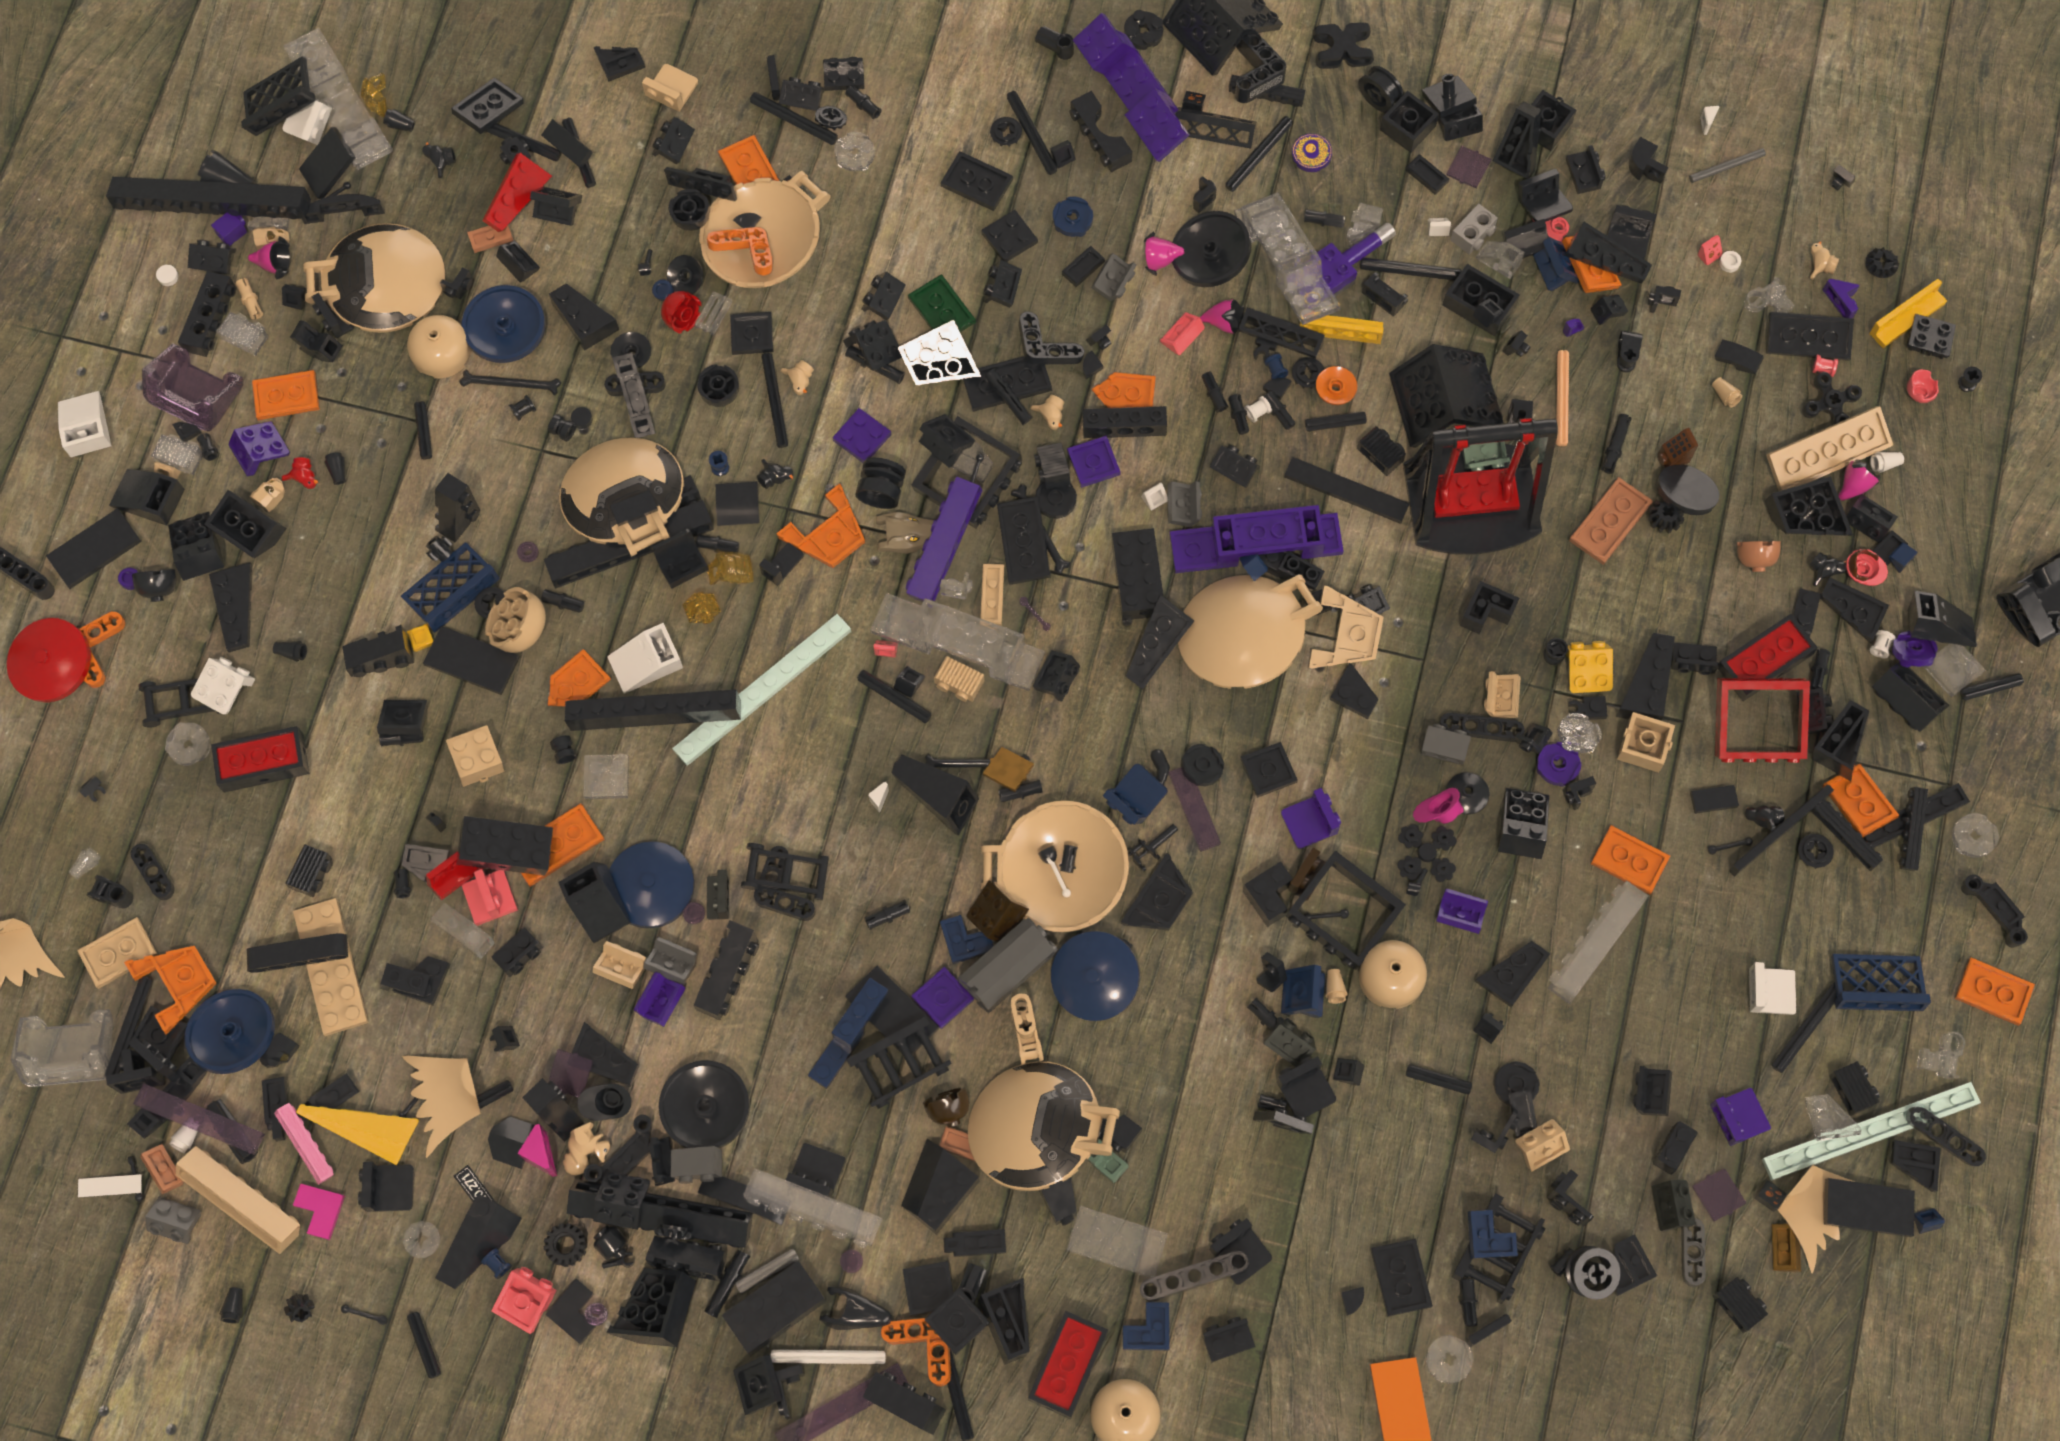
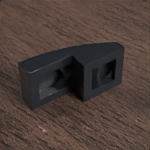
M1724 339L1715 354L1716 361L1735 365L1736 370L1755 375L1764 359V356L1760 353Z

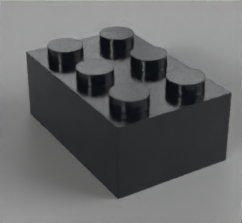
M1466 264L1445 294L1442 306L1489 334L1496 336L1516 308L1520 294L1471 265ZM1490 298L1504 310V313L1491 326L1486 328L1472 315L1480 303Z

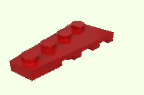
M522 153L516 154L482 221L497 232L503 231L531 200V191L543 187L552 175Z

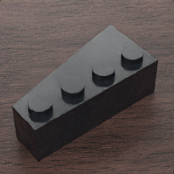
M729 920L727 925L730 932L727 937L721 939L719 944L720 955L715 957L710 965L709 974L711 976L704 979L694 1003L697 1011L717 1020H721L723 1015H727L731 1006L729 1001L732 995L736 996L739 991L741 976L747 974L750 967L748 962L751 956H755L759 949L758 939L754 930Z

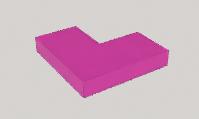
M300 1184L293 1206L314 1212L307 1231L308 1235L326 1240L331 1239L345 1196Z

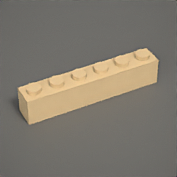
M195 1146L176 1163V1176L277 1253L281 1254L299 1236L300 1224L295 1217L288 1216L276 1203H271L264 1198L259 1190L248 1186L242 1177H236L229 1171L226 1165L216 1162L207 1151Z

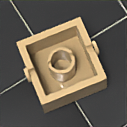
M1633 712L1625 728L1617 760L1659 773L1665 763L1668 751L1671 750L1673 744L1671 739L1675 725Z
M487 725L446 740L448 750L463 787L478 781L481 783L486 782L489 777L504 772L502 761Z

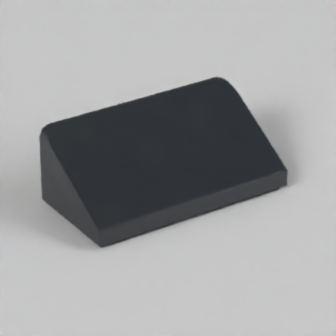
M515 240L499 246L496 257L520 283L540 269L536 262Z

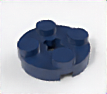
M1068 197L1061 203L1058 202L1053 210L1055 230L1066 236H1084L1093 224V210L1088 205L1089 203L1079 197ZM1072 213H1075L1077 219L1070 220L1068 216H1071Z

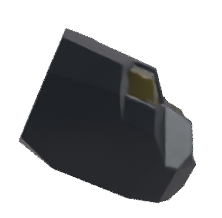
M279 1032L272 1038L270 1046L260 1057V1062L266 1068L278 1067L282 1063H288L298 1050L299 1045Z

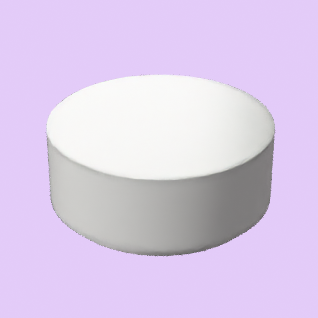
M1727 251L1722 254L1719 265L1725 272H1735L1741 264V257L1734 251Z
M163 265L156 272V277L163 286H172L179 278L178 272L171 265Z

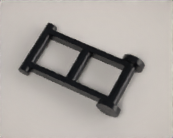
M198 679L157 686L155 682L147 681L138 685L139 691L144 692L146 719L142 720V723L147 728L159 726L161 724L160 720L216 710L207 705L190 708L188 687H194ZM179 689L181 710L155 714L153 693Z
M747 843L746 849L750 850L746 881L741 882V888L758 890V886L811 894L815 895V900H823L829 861L828 856H820V859L768 851L764 850V845ZM759 855L784 859L781 883L755 879ZM793 861L819 865L816 889L790 885Z

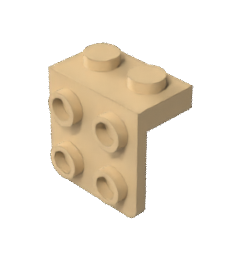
M664 64L654 80L645 77L642 85L645 96L680 112L698 85V79L669 64Z

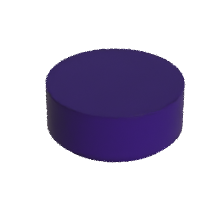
M125 568L119 573L118 582L124 589H134L132 574L138 573L136 569Z

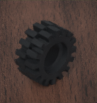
M561 1223L558 1227H552L553 1230L551 1232L548 1231L547 1238H544L545 1246L543 1247L547 1257L558 1266L568 1267V1265H576L575 1263L577 1261L580 1262L582 1260L581 1257L586 1254L587 1239L583 1232L570 1223ZM565 1236L571 1237L574 1241L572 1251L566 1254L560 1253L557 1249L558 1241Z

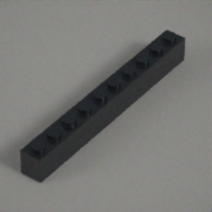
M113 176L106 194L112 207L118 210L133 209L137 211L151 210L156 212L168 211L224 215L228 212L232 216L289 218L293 220L306 219L311 202L305 187Z

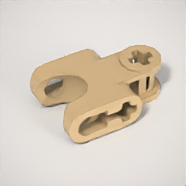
M1017 994L1011 999V1013L1018 1041L1017 1046L1021 1065L1026 1064V1060L1039 1058V1061H1043L1044 1058L1040 1039H1038L1031 1000L1027 994Z

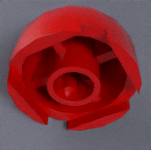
M675 291L669 294L662 303L661 317L665 325L679 334L684 330L688 332L697 324L701 315L698 312L699 306L702 307L699 298L691 293Z

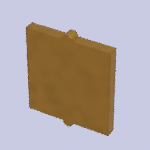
M1001 747L995 757L990 759V764L983 772V776L1016 792L1021 783L1027 780V775L1033 768L1034 763Z

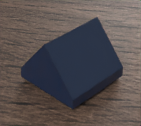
M1901 543L1889 558L1898 573H1901L1918 552L1907 544Z
M1258 554L1243 556L1239 559L1253 581H1256L1268 570Z
M1935 1208L1914 1213V1221L1919 1234L1940 1229L1945 1223V1219Z

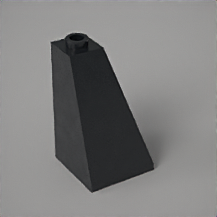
M901 755L899 760L893 765L891 772L893 776L943 824L959 836L979 800L968 781Z
M1071 1177L1064 1182L1061 1180L1049 1185L1050 1188L1039 1190L1056 1225L1061 1223L1062 1226H1065L1075 1220L1074 1216L1077 1215Z

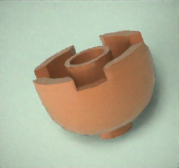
M1781 541L1737 542L1738 558L1744 566L1752 568V572H1765V567L1773 566L1780 557Z

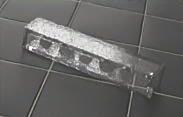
M1628 881L1623 886L1617 885L1611 894L1614 897L1611 903L1606 901L1598 911L1602 914L1598 920L1593 918L1586 928L1589 930V933L1586 937L1582 935L1574 944L1577 948L1573 954L1568 952L1561 962L1564 967L1560 972L1556 969L1549 978V981L1552 983L1548 989L1569 1004L1574 1000L1649 897Z
M755 1168L743 1196L747 1198L746 1202L759 1207L761 1203L768 1206V1211L778 1215L784 1212L790 1215L789 1219L802 1223L803 1220L812 1223L810 1227L816 1230L824 1231V1228L833 1231V1236L845 1240V1237L854 1240L853 1243L863 1248H866L867 1245L872 1246L882 1218Z

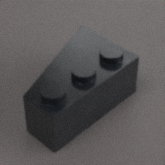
M564 284L549 293L552 305L584 351L619 330L616 318L568 284Z
M402 625L396 626V631L385 634L384 631L377 633L378 637L368 641L367 638H363L342 646L345 666L351 677H363L367 673H382L390 668H405L409 664L414 663L411 642Z
M1024 1278L984 1293L978 1299L984 1316L990 1322L988 1326L1004 1365L1023 1358L1030 1352L1025 1310L1026 1301L1024 1298Z
M884 1371L883 1375L875 1372L863 1398L934 1435L946 1412V1409L935 1404L937 1399L925 1392L923 1396L915 1393L917 1388L906 1382L903 1385L896 1383L897 1377Z

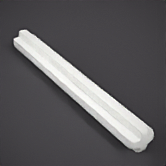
M772 1350L771 1360L772 1363L884 1364L886 1353L885 1351Z

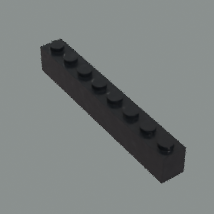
M703 500L690 502L687 506L677 509L676 512L673 511L667 519L668 522L664 525L669 537L686 529L691 531L693 537L714 530ZM589 540L588 543L583 545L571 546L567 551L552 553L548 558L544 559V562L556 589L653 553L652 547L659 542L637 551V554L631 557L625 544H618V542L600 544Z
M736 689L565 701L564 721L570 731L741 720V699Z
M575 1179L569 1189L567 1214L574 1215L577 1218L593 1219L594 1199L601 1184ZM647 1193L641 1206L639 1228L650 1231L654 1230L655 1227H660V1224L688 1228L687 1232H692L690 1239H702L710 1243H723L735 1248H745L750 1238L753 1213Z

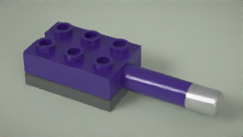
M1385 223L1343 253L1331 242L1283 275L1282 288L1291 299L1297 298V305L1303 312L1313 313L1355 284L1357 271L1353 265L1396 235L1394 227L1390 223Z

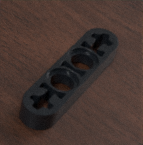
M1458 713L1444 714L1439 725L1446 727L1445 730L1454 732V730H1460L1458 729L1459 725L1456 724H1459V721L1462 720L1461 730L1465 731L1468 736L1508 742H1517V740L1512 735V731H1505L1504 735L1501 734L1503 725L1506 726L1504 730H1511L1512 727H1516L1517 734L1522 736L1525 732L1523 724L1516 720ZM1448 719L1453 723L1451 728H1448L1446 724ZM1473 721L1476 723L1477 729L1469 731L1466 729L1465 723ZM1495 724L1499 731L1492 734L1488 732L1487 725Z
M1912 1107L1907 1111L1906 1120L1910 1126L1965 1164L1980 1166L1985 1162L1986 1154L1980 1146L1925 1108ZM1914 1113H1920V1117L1928 1122L1926 1124L1921 1121L1915 1122L1916 1117ZM1936 1123L1942 1128L1941 1134L1937 1137L1931 1132L1932 1126ZM1956 1136L1960 1140V1146L1954 1150L1950 1146V1140ZM1967 1149L1970 1152H1976L1977 1160H1971L1972 1156L1963 1151Z

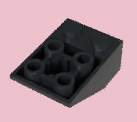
M127 469L109 506L167 526L185 489L178 479L156 472Z
M209 511L168 525L174 564L183 581L224 568L216 533L204 525L210 517Z
M1914 591L1907 610L1912 638L1961 646H1977L1974 623L1971 616L1937 594Z
M1506 788L1498 852L1542 859L1547 842L1549 795Z
M592 862L558 882L567 904L593 943L631 923L607 864Z

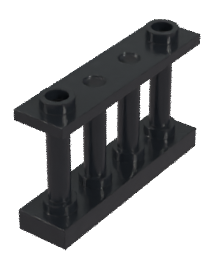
M926 1016L846 1059L850 1068L854 1065L856 1069L859 1068L872 1092L875 1101L870 1103L871 1108L876 1105L879 1109L889 1104L888 1098L934 1073L938 1077L949 1071L947 1066L952 1064L951 1061L942 1062L926 1033L928 1031L926 1026L930 1025ZM913 1033L916 1037H919L935 1066L934 1069L924 1074L906 1043L908 1042L906 1037ZM895 1044L896 1048L899 1047L915 1079L904 1085L887 1055L888 1050L886 1048ZM873 1055L880 1059L895 1087V1090L884 1096L867 1066V1058Z
M1495 1193L1486 1210H1493V1218L1494 1216H1501L1531 1233L1526 1245L1517 1241V1251L1521 1255L1516 1265L1501 1257L1484 1258L1511 1273L1506 1285L1473 1268L1474 1266L1470 1264L1473 1259L1470 1253V1242L1452 1278L1458 1281L1462 1280L1463 1277L1468 1278V1276L1500 1293L1501 1295L1497 1302L1502 1304L1505 1299L1508 1301L1511 1299L1515 1291L1512 1285L1535 1239L1540 1240L1546 1228L1542 1226L1545 1221L1543 1218H1540L1535 1225L1505 1209L1504 1205L1501 1204L1504 1197ZM1494 1228V1234H1495V1233H1502V1232H1500L1499 1230H1497V1229Z

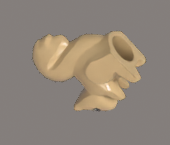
M589 1122L570 1132L571 1135L568 1141L570 1153L565 1154L563 1165L565 1171L571 1175H581L584 1173L585 1168L589 1165L587 1155L595 1152L602 1163L606 1161V1155L610 1150V1142L606 1140L599 1142L603 1137L602 1133L593 1135L591 1131L594 1126L593 1122Z

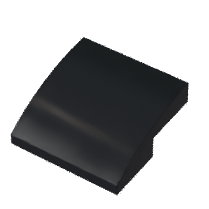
M758 481L715 484L717 526L760 523Z

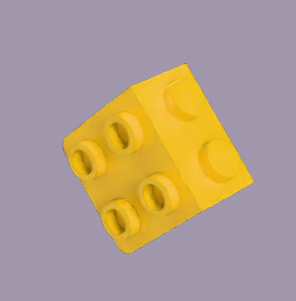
M1593 641L1591 645H1584L1583 642H1572L1571 646H1568L1566 654L1569 658V690L1572 693L1611 691L1613 688V649L1608 644H1605V641Z

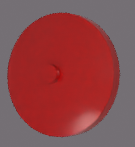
M45 618L29 624L16 636L8 652L7 673L10 682L20 694L33 701L49 703L64 699L82 684L88 673L91 662L89 642L78 627L63 619Z

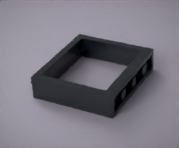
M957 416L954 422L963 430L1010 457L968 523L977 529L979 524L981 525L983 521H986L990 508H994L999 501L998 496L1002 490L1005 491L1011 483L1010 478L1014 472H1019V468L1022 465V457L1016 451ZM932 454L911 486L914 491L941 506L943 500L946 501L947 499L927 488V485L943 463Z
M1334 851L1285 916L1292 923V926L1303 929L1306 932L1305 935L1310 940L1320 942L1327 953L1330 955L1335 954L1342 959L1341 963L1344 966L1347 965L1351 969L1357 970L1365 960L1368 952L1378 943L1406 904L1337 851ZM1331 866L1391 911V914L1359 956H1356L1298 911Z

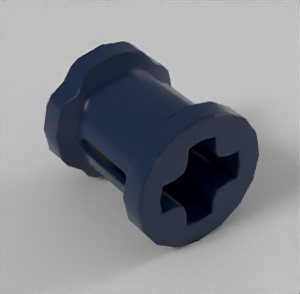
M1281 354L1269 356L1264 361L1272 374L1271 379L1288 376L1289 372L1283 366Z
M714 451L710 454L709 464L712 473L716 476L726 475L730 469L726 454L722 451Z
M497 1248L489 1252L481 1261L483 1265H487L491 1269L496 1279L504 1276L512 1267L510 1263H507L499 1255Z

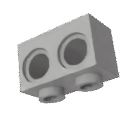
M1478 204L1453 230L1450 241L1470 255L1474 249L1476 251L1480 249L1487 236L1491 237L1497 229L1496 222L1498 218Z

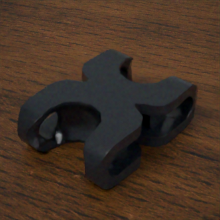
M1364 22L1349 23L1344 31L1336 24L1315 27L1313 30L1314 40L1317 43L1327 44L1331 47V49L1318 53L1316 65L1321 69L1338 68L1343 60L1351 67H1362L1372 64L1374 61L1373 51L1370 48H1362L1356 45V42L1369 38L1371 33L1370 25Z

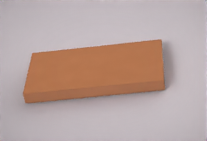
M1618 477L1570 537L1569 541L1604 565L1651 506L1653 500Z

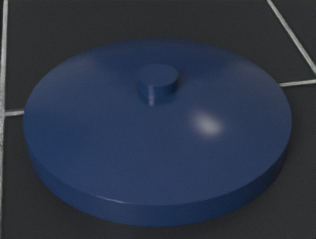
M511 285L491 287L476 295L467 305L462 318V327L465 331L466 342L469 348L479 357L495 363H509L529 355L541 342L546 324L544 312L538 300L527 290Z
M642 842L624 850L614 860L609 869L630 919V925L640 928H658L668 925L685 912L692 900L695 881L691 866L680 851L668 844Z
M1099 931L1081 933L1068 940L1057 952L1051 969V984L1059 1003L1072 1015L1089 1021H1103L1122 1013L1134 1000L1140 983L1139 964L1131 948L1120 938Z
M232 989L215 994L205 1000L189 1019L185 1031L187 1052L200 1068L210 1073L230 1074L241 1071L260 1059L270 1046L275 1031L273 1012L262 997L248 990Z

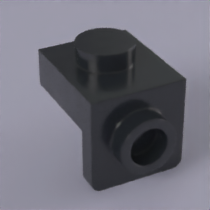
M462 267L453 283L442 279L440 285L445 295L461 300L466 291L471 289L473 278L470 271Z
M1656 286L1654 293L1650 292L1648 305H1651L1650 312H1655L1658 303L1676 307L1680 299L1681 290L1675 289L1672 286Z
M1619 295L1604 296L1591 307V312L1599 325H1603L1610 318L1624 316L1628 309Z
M1532 723L1525 736L1516 734L1514 738L1523 751L1527 753L1532 751L1540 754L1553 732L1547 727Z

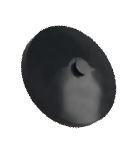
M1210 211L1199 214L1187 221L1175 235L1172 243L1182 247L1184 254L1174 259L1172 264L1178 275L1185 282L1193 286H1219L1237 276L1247 264L1252 248L1250 234L1245 224L1231 213Z
M710 1060L695 1061L676 1070L664 1084L659 1097V1116L664 1129L676 1143L685 1148L708 1146L722 1148L741 1133L746 1125L750 1111L749 1094L740 1076L725 1064Z

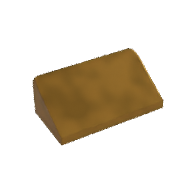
M1772 1224L1773 1270L1801 1272V1251L1798 1238L1789 1224Z

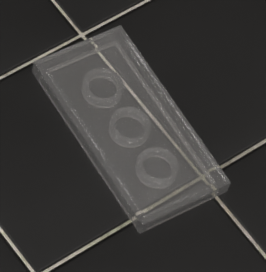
M1080 1206L1067 1251L1153 1278L1156 1275L1168 1233Z

